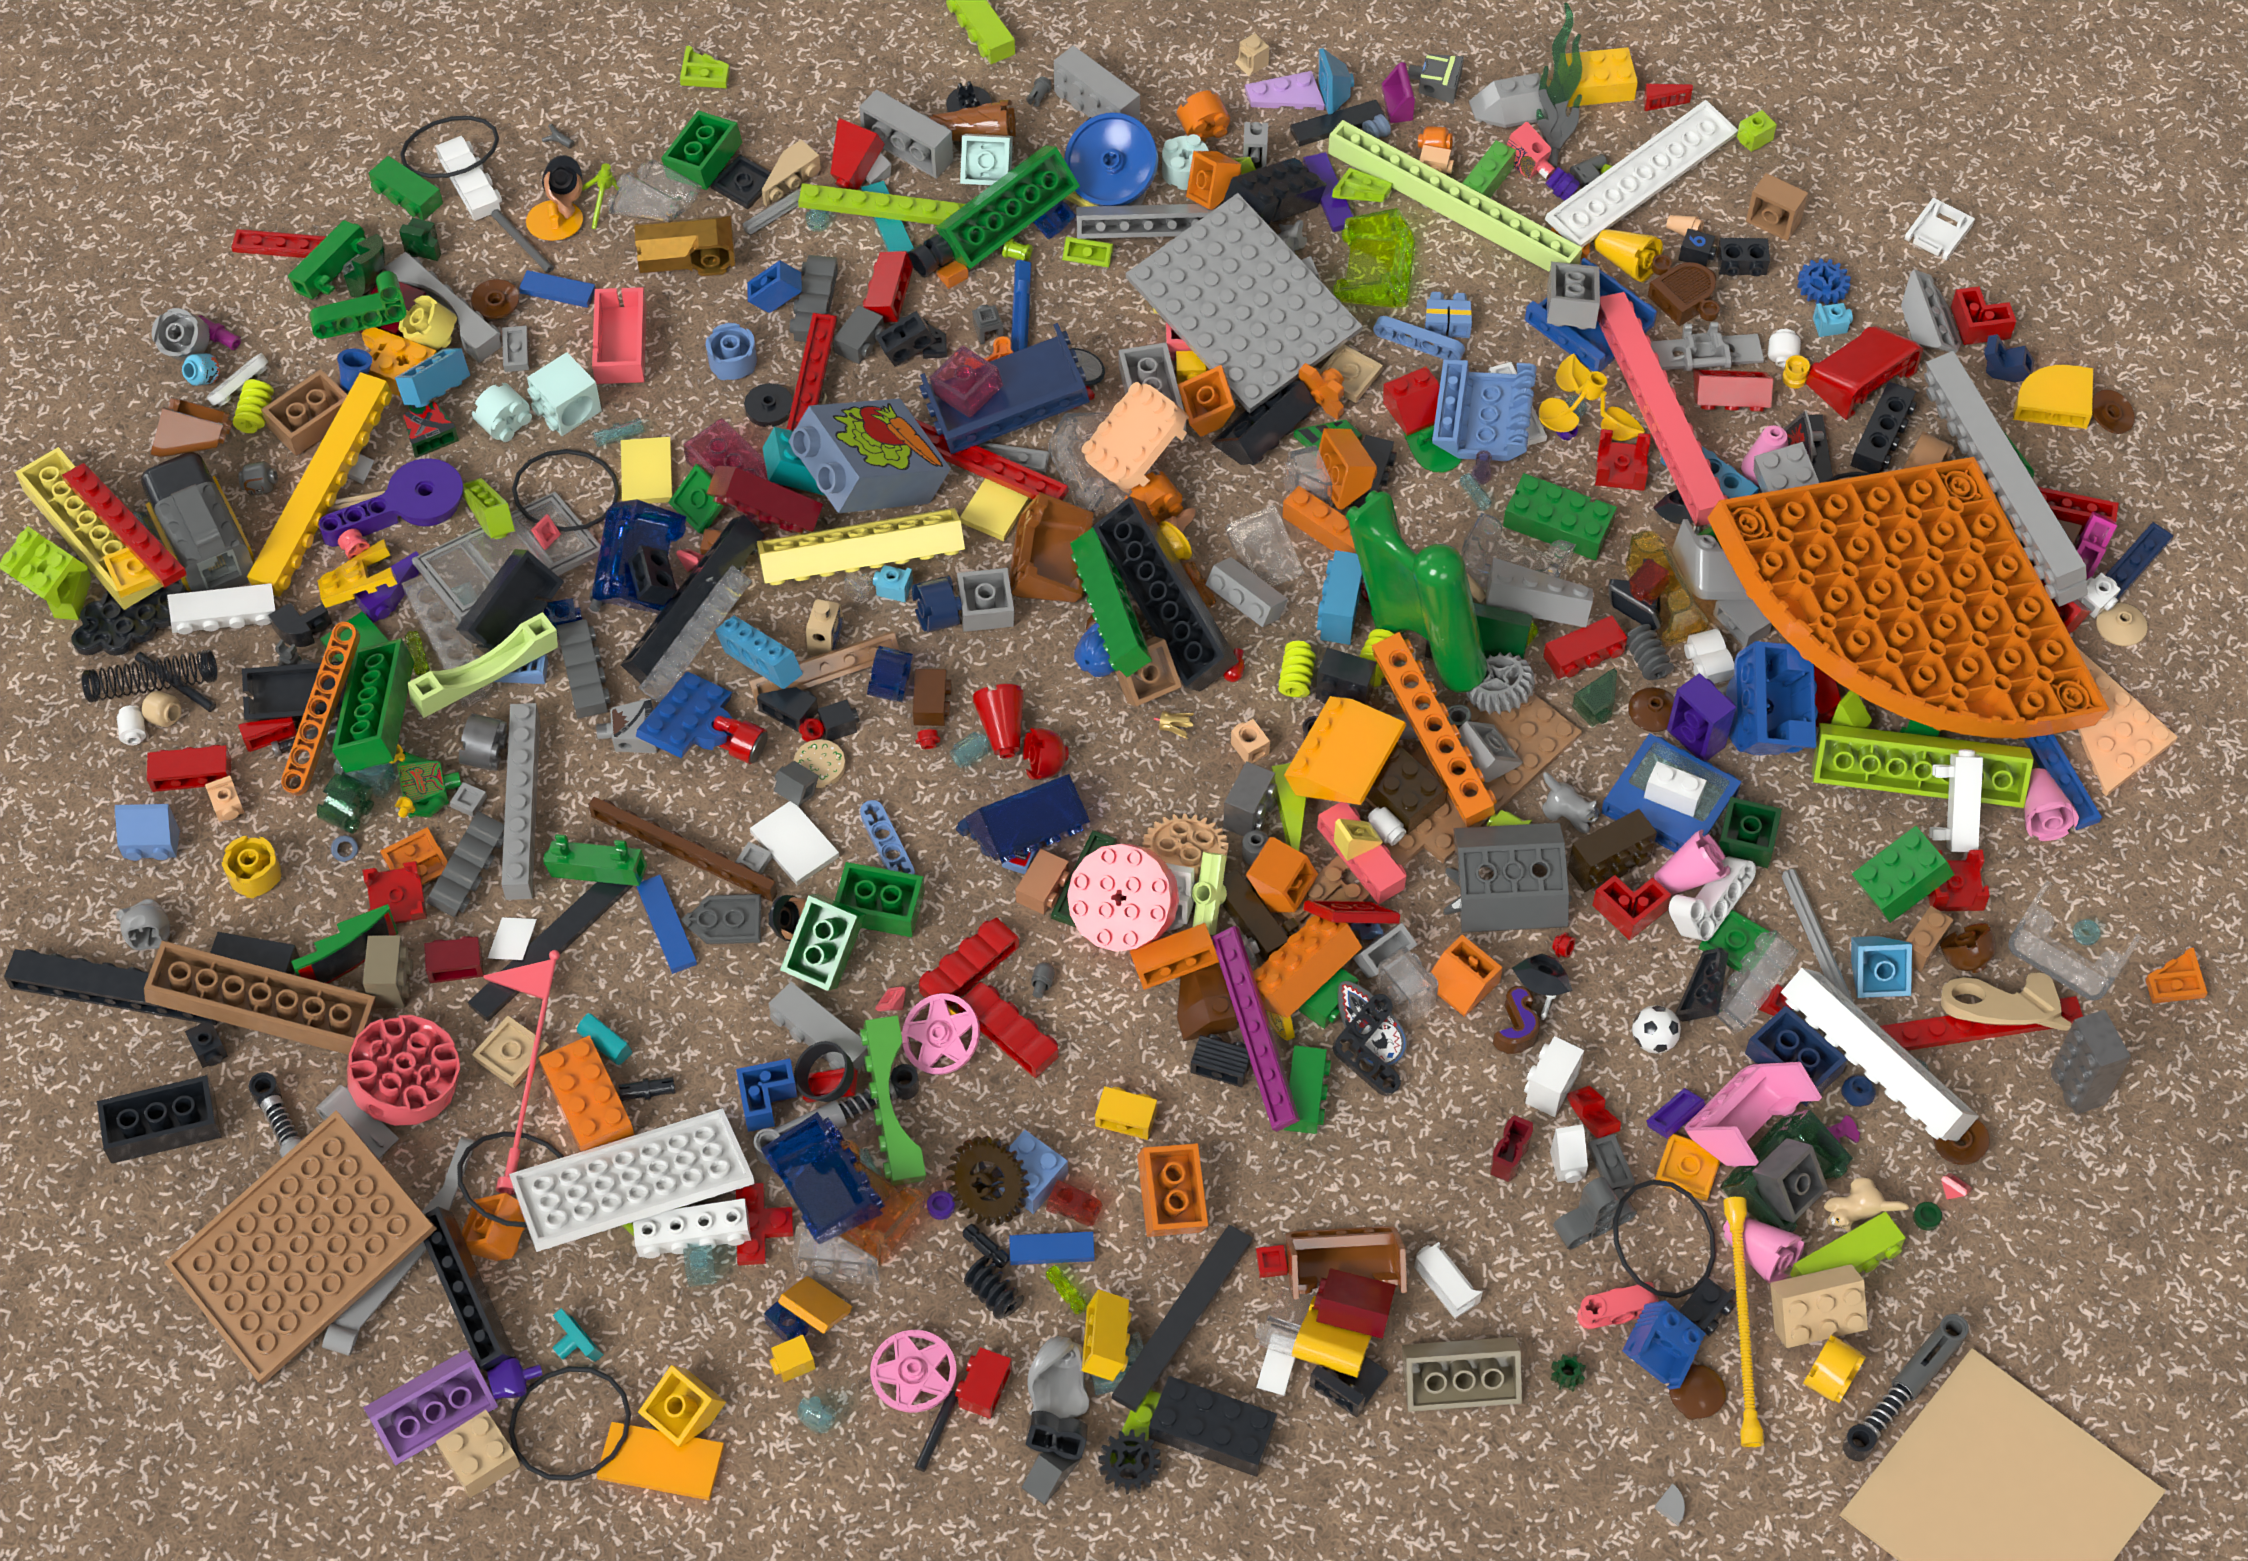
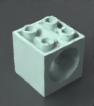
M962 135L960 184L992 185L1010 172L1012 169L1013 136Z
M568 352L527 377L529 385L527 391L532 398L533 403H531L533 411L537 416L542 415L547 426L552 431L556 430L561 436H564L602 411L596 382Z

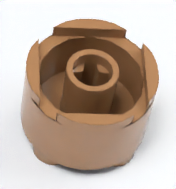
M1923 431L1903 469L1946 462L1954 446Z

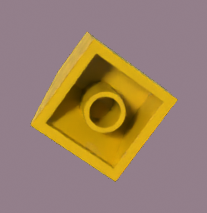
M671 1365L638 1413L678 1447H682L711 1425L726 1404V1401L688 1369Z

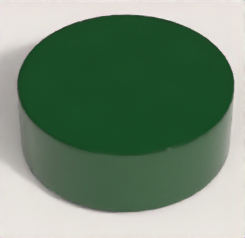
M1932 1202L1918 1204L1913 1212V1221L1922 1230H1934L1942 1220L1941 1209Z

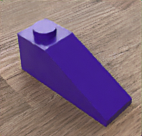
M417 551L391 566L396 576L397 585L388 587L387 584L376 586L378 589L376 592L368 594L367 590L354 594L356 604L372 623L387 618L396 609L420 573L412 562V558L419 555Z

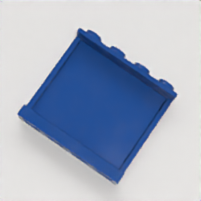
M1582 259L1581 265L1598 267L1587 259ZM1599 269L1600 297L1625 292L1628 300L1633 303L1636 317L1640 318L1644 333L1650 330L1655 324L1657 311L1650 304L1638 298L1634 292L1619 284L1615 278ZM1547 297L1539 304L1532 301L1527 305L1525 321L1570 355L1575 354L1577 359L1590 370L1601 372L1615 360L1598 321L1595 329H1580L1575 326L1566 325L1555 326L1547 323Z

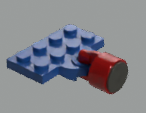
M686 671L639 726L636 737L681 759L693 744L708 750H713L715 746H719L728 750L730 756L750 765L755 763L761 756L767 743L768 733L766 729L747 720L740 722L732 719L730 714L723 709L731 699V691Z

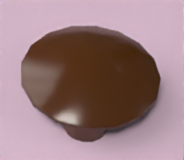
M1693 1364L1690 1366L1681 1387L1669 1389V1395L1672 1404L1687 1419L1695 1420L1697 1418L1711 1417L1722 1408L1726 1398V1388L1723 1380L1714 1370L1703 1365Z

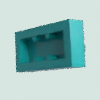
M560 1308L553 1315L567 1333L552 1347L561 1359L564 1360L577 1347L580 1348L586 1357L594 1362L604 1355L570 1313Z

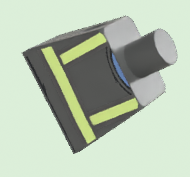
M1428 54L1423 67L1410 64L1408 70L1409 78L1420 80V94L1454 104L1462 74L1464 57Z

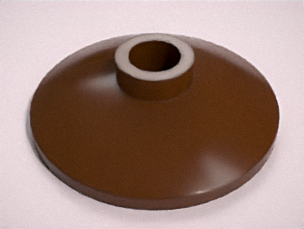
M492 279L481 283L474 289L471 295V305L474 311H478L484 318L498 319L511 314L519 303L517 288L512 283L502 279Z
M2105 389L2093 396L2092 414L2102 428L2114 434H2123L2133 427L2135 421L2134 411L2123 395L2116 391Z
M1651 687L1639 690L1629 701V716L1641 729L1650 732L1665 731L1668 727L1675 697L1660 688ZM1651 704H1657V705H1659V706H1658V707H1654V706H1652Z
M1976 1119L1958 1140L1964 1142L1965 1146L1957 1145L1954 1140L1947 1139L1945 1141L1942 1138L1935 1139L1934 1137L1933 1143L1936 1151L1945 1160L1957 1165H1969L1984 1157L1989 1148L1990 1138L1986 1127Z

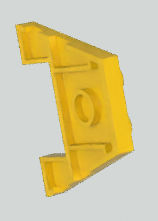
M384 539L335 570L325 573L317 580L321 601L325 608L355 599L354 594L367 590L368 594L376 592L378 590L376 586L387 584L388 587L397 585L396 576L391 567L371 577L368 576L367 566L390 556L389 547Z

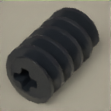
M983 1256L970 1267L965 1275L964 1284L971 1288L972 1293L978 1296L981 1303H986L985 1307L989 1311H993V1316L996 1319L1006 1318L1021 1306L1024 1296L1021 1295L1014 1298L1018 1293V1289L1013 1287L1007 1290L1011 1285V1281L1007 1279L1000 1282L1004 1274L1000 1271L993 1275L997 1266L990 1264L986 1267L990 1259L988 1256Z

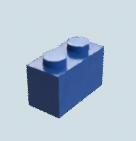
M779 260L747 282L748 302L771 313L802 292L801 272Z

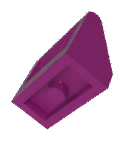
M1400 62L1382 82L1381 86L1390 123L1413 121L1415 97L1406 63Z

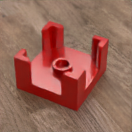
M1601 429L1597 451L1595 486L1644 491L1648 475L1647 456L1651 434L1639 433L1635 445L1611 442L1613 430Z
M1938 850V852L1942 855L1943 851ZM1970 850L1966 860H1946L1954 876L1928 895L1930 906L1939 911H1984L1990 893L1988 885H1985L1983 888L1980 871L1984 864L1983 850Z
M416 861L403 863L404 868L382 872H378L376 868L362 870L364 883L368 889L370 903L368 912L388 904L395 924L427 919L421 871Z

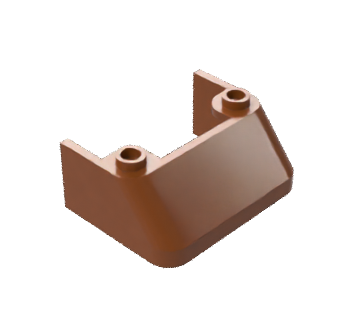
M1374 1226L1292 1231L1285 1235L1289 1285L1293 1299H1299V1294H1309L1312 1292V1289L1317 1288L1321 1278L1327 1279L1330 1268L1394 1284L1396 1287L1398 1285L1401 1293H1407L1406 1250L1395 1227Z

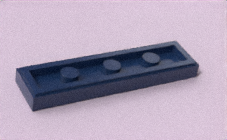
M2152 522L2106 573L2105 576L2112 578L2121 589L2116 596L2118 600L2173 539V534Z

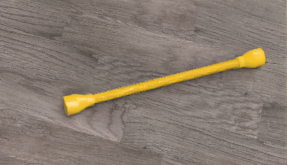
M1729 1197L1724 1199L1723 1202L1724 1214L1729 1223L1733 1241L1740 1357L1742 1358L1741 1372L1743 1376L1745 1410L1740 1429L1741 1446L1761 1447L1764 1445V1433L1758 1420V1412L1755 1409L1754 1377L1751 1362L1749 1309L1747 1305L1744 1242L1742 1238L1747 1205L1746 1199L1743 1197Z

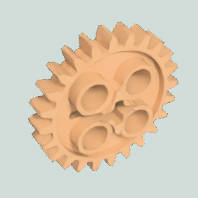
M1173 814L1172 820L1163 817V824L1155 821L1154 828L1149 827L1148 834H1144V848L1151 849L1165 863L1194 868L1195 882H1198V876H1200L1203 852L1224 854L1226 856L1228 854L1227 836L1222 835L1223 829H1216L1215 822L1207 824L1206 817L1199 821L1197 820V815H1194L1192 819H1188L1187 815L1183 814L1182 819H1178Z

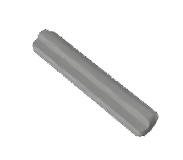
M795 190L742 224L744 231L748 235H752L797 207L800 191Z

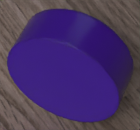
M936 1191L929 1196L927 1210L931 1217L944 1220L954 1213L955 1202H952L953 1197L950 1193Z

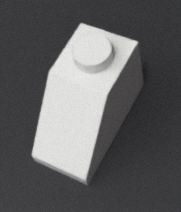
M1583 1124L1555 1129L1550 1154L1558 1182L1575 1183L1586 1175L1588 1162Z

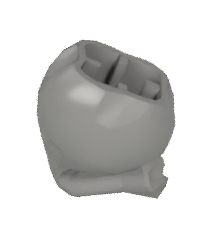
M145 899L129 908L117 911L116 919L120 921L121 933L125 942L132 949H157L160 947L161 941H168L170 936L169 918L153 899Z

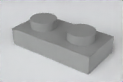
M527 326L502 328L504 371L529 370Z

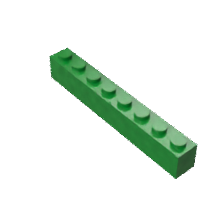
M1092 527L1070 543L1073 551L1071 557L1078 566L1076 569L1078 575L1084 581L1081 585L1089 595L1087 602L1094 610L1092 613L1094 620L1100 626L1097 630L1105 640L1103 647L1110 655L1108 661L1116 672L1120 670L1126 677H1129L1151 662L1152 658L1122 577Z

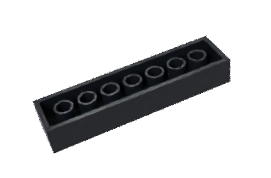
M1130 496L1092 526L1156 637L1165 639L1175 669L1186 688L1200 692L1239 662L1145 502Z

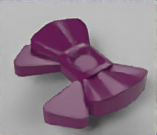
M1848 1115L1843 1117L1841 1123L1831 1127H1821L1818 1131L1821 1141L1830 1147V1152L1842 1154L1840 1137L1846 1136L1854 1143L1859 1142L1860 1132L1857 1130L1853 1119Z

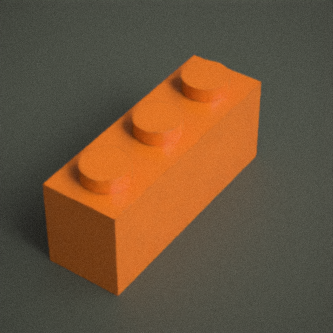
M1205 923L1151 942L1139 949L1130 950L1144 990L1219 962Z

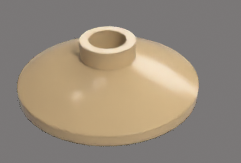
M2116 603L2109 611L2104 609L2096 618V626L2101 636L2108 642L2118 646L2135 645L2147 633L2146 618L2137 608L2129 604Z

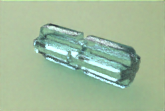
M1470 473L1462 475L1459 481L1460 485L1469 496L1472 495L1471 499L1479 510L1489 509L1492 501L1484 490L1479 488L1480 485Z

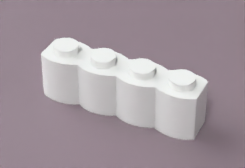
M462 136L435 146L438 158L447 173L467 168L480 160L479 157H474V150L470 141L465 142ZM482 164L469 172L449 177L474 221L491 215L495 209L501 211L499 205L502 202L501 195L497 189L493 190L491 187L493 186L492 180L488 173H483L482 170L484 168Z

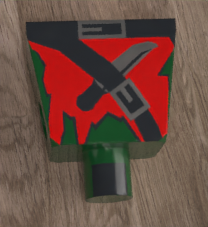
M431 402L419 408L415 407V405H408L410 411L404 413L403 417L415 458L459 441L455 425L437 403Z

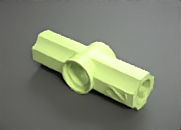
M1203 852L1199 882L1192 889V897L1196 902L1193 927L1205 923L1209 934L1216 935L1219 907L1227 896L1226 888L1223 885L1227 856Z

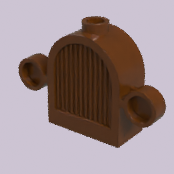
M1662 254L1655 256L1652 262V271L1660 276L1650 282L1648 297L1679 327L1697 315H1700L1705 321L1716 320L1719 315L1720 306L1712 300L1717 279L1715 273L1701 264L1691 262L1682 263L1671 268L1672 260L1670 257Z

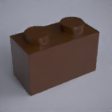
M915 669L914 725L945 726V717H950V701H946V695H951L952 681L947 679L946 669Z

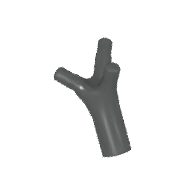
M552 123L548 125L552 135L542 138V142L556 141L569 149L574 145L575 142L558 131Z

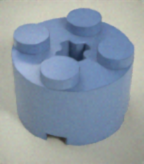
M726 323L714 328L713 333L706 339L707 357L711 371L720 380H735L752 374L757 363L755 340L752 332L749 329L741 328L736 323Z

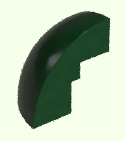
M378 234L357 243L360 256L351 260L354 270L344 275L351 297L358 298L366 294L376 284L377 276L383 271L385 246L382 237Z

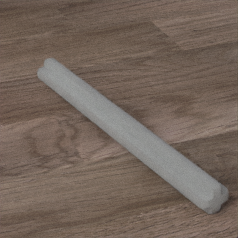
M1785 870L1782 879L1825 978L1853 1002L1796 870Z

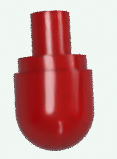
M1235 648L1233 651L1239 662L1223 674V677L1228 682H1237L1243 675L1245 661L1242 657L1244 651L1240 648Z

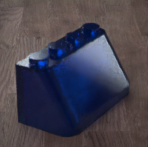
M1070 774L981 807L965 818L969 829L994 861L1000 860L1001 864L1015 859V854L1023 851L1024 855L1038 850V845L1044 842L1047 846L1061 841L1060 836L1067 833L1069 837L1080 834L1084 831L1083 826L1090 822Z

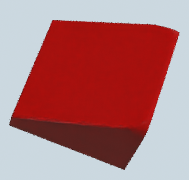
M1779 984L1765 988L1757 1008L1773 1016L1785 1006L1793 1010L1785 1002L1788 998L1781 993L1784 988Z

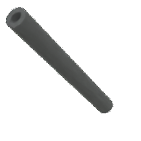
M498 209L492 211L491 216L547 274L554 270V266Z

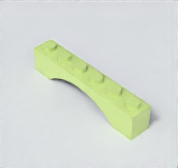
M542 612L521 623L501 644L480 658L453 669L429 671L408 682L410 700L422 717L425 718L558 648L557 631Z

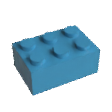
M1335 550L1333 560L1329 559L1327 564V577L1323 584L1322 601L1319 603V617L1316 630L1321 631L1320 640L1350 645L1363 583V574L1356 553Z

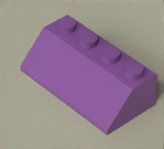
M464 1350L363 1408L396 1466L436 1443L438 1439L484 1410L490 1412L497 1408L498 1405L474 1359L467 1350Z

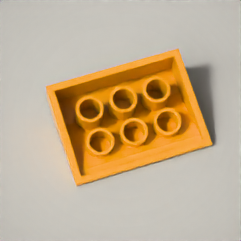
M1330 696L1284 776L1297 796L1361 805L1404 731L1406 723L1353 699Z

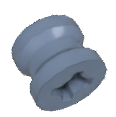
M1378 114L1374 117V120H1367L1362 124L1363 131L1377 139L1391 134L1390 124L1382 114Z

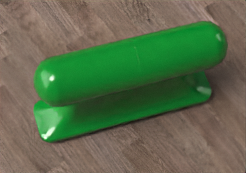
M1375 490L1371 491L1367 495L1364 505L1360 508L1353 506L1348 510L1346 519L1349 520L1350 535L1352 536L1361 566L1375 629L1388 630L1393 634L1400 632L1401 635L1410 630L1421 635L1430 643L1437 676L1444 687L1456 693L1470 692L1483 682L1488 666L1464 559L1456 548L1445 543L1431 544L1416 554L1401 537L1391 495L1385 491L1379 493Z

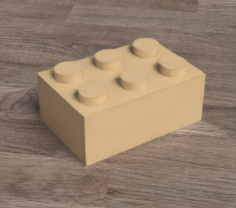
M1852 1264L1770 1283L1774 1329L1786 1348L1829 1339L1831 1334L1838 1337L1868 1330L1864 1279Z

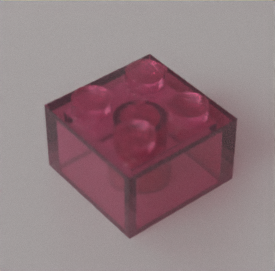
M964 345L929 377L935 395L969 418L1003 386L998 368Z

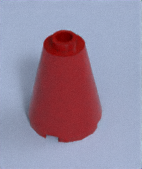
M998 684L996 685L997 690L988 691V687L976 691L973 694V703L994 754L999 755L1002 759L1014 757L1015 753L1020 750L1024 693L1019 685Z

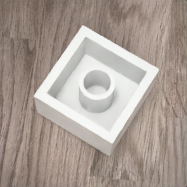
M1555 1036L1550 1045L1545 1043L1538 1057L1540 1059L1538 1065H1533L1526 1079L1528 1082L1524 1089V1092L1527 1093L1525 1103L1556 1117L1567 1093H1569L1579 1074L1584 1050Z

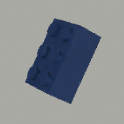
M1787 1006L1783 1007L1749 1039L1745 1054L1756 1064L1801 1062L1820 1094L1843 1073L1848 1060ZM1802 1101L1801 1103L1807 1107L1812 1101Z

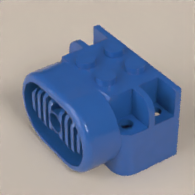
M1755 641L1739 651L1735 658L1734 676L1728 683L1726 696L1736 706L1728 736L1739 752L1762 756L1797 753L1803 748H1816L1815 720L1818 715V709L1815 706L1817 683L1814 680V664L1802 658L1800 652L1791 644Z

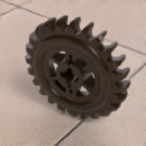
M988 1135L983 1138L976 1136L972 1140H965L963 1145L955 1149L958 1153L951 1155L950 1160L956 1163L946 1167L955 1173L947 1176L946 1180L955 1181V1185L949 1187L948 1191H958L952 1202L963 1201L958 1211L969 1208L967 1219L978 1214L976 1224H980L987 1219L986 1226H991L994 1223L996 1226H1000L1004 1222L1012 1221L1013 1217L1020 1215V1208L1026 1206V1201L1023 1198L1029 1196V1192L1024 1187L1029 1186L1030 1182L1024 1179L1028 1171L1021 1169L1024 1162L1022 1159H1016L1017 1151L1010 1152V1145L1008 1143L1001 1146L999 1138L992 1140ZM983 1161L992 1162L994 1165L986 1167ZM1004 1187L1005 1191L1001 1195L998 1189ZM990 1195V1196L993 1197L994 1199H989V1198H986L985 1196Z

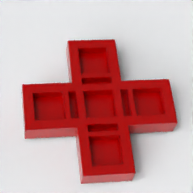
M755 1183L741 1189H736V1200L745 1199L751 1235L750 1241L737 1245L738 1266L766 1264L765 1238L793 1236L792 1207L765 1208L764 1183Z

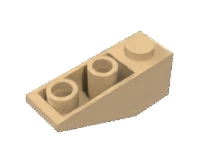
M802 139L783 151L764 184L762 195L763 203L766 207L773 202L779 201L789 191L797 189L802 182L816 176L821 170L819 154Z

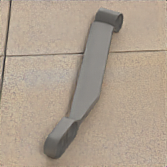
M461 1136L449 1166L444 1185L422 1211L424 1214L438 1206L450 1211L459 1188L457 1164L465 1149L473 1144L475 1140ZM473 1150L470 1151L467 1159L463 1164V1176L466 1171ZM424 1242L418 1245L329 1325L322 1348L347 1356L352 1354L360 1328L426 1252L427 1249Z

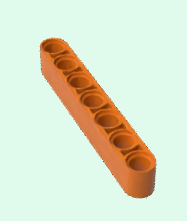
M343 621L338 623L332 631L282 775V787L292 795H303L309 789L360 641L359 631L349 622ZM347 629L352 630V637L347 641H341V633ZM336 654H343V662L337 666L333 665V657ZM329 678H334V688L324 690V682ZM319 703H326L327 710L325 713L316 715V706ZM312 727H317V737L311 740L307 739V731ZM302 752H309V761L305 764H299V755ZM299 776L301 778L300 786L296 789H291L289 785L290 780L293 777Z

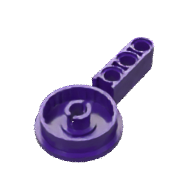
M425 458L406 463L392 475L387 490L383 494L323 516L319 521L323 542L331 547L339 546L338 539L345 531L358 529L362 537L397 524V516H401L408 523L417 526H434L443 523L452 517L459 507L463 496L461 476L453 466L438 459Z

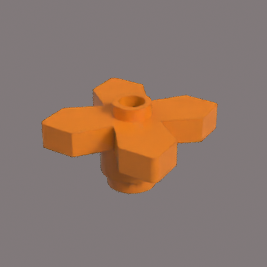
M1304 363L1299 369V378L1304 382L1316 403L1320 404L1327 414L1338 420L1344 413V406L1339 401L1344 395V387L1342 386L1344 382L1343 376L1334 368H1329L1319 374L1315 368Z

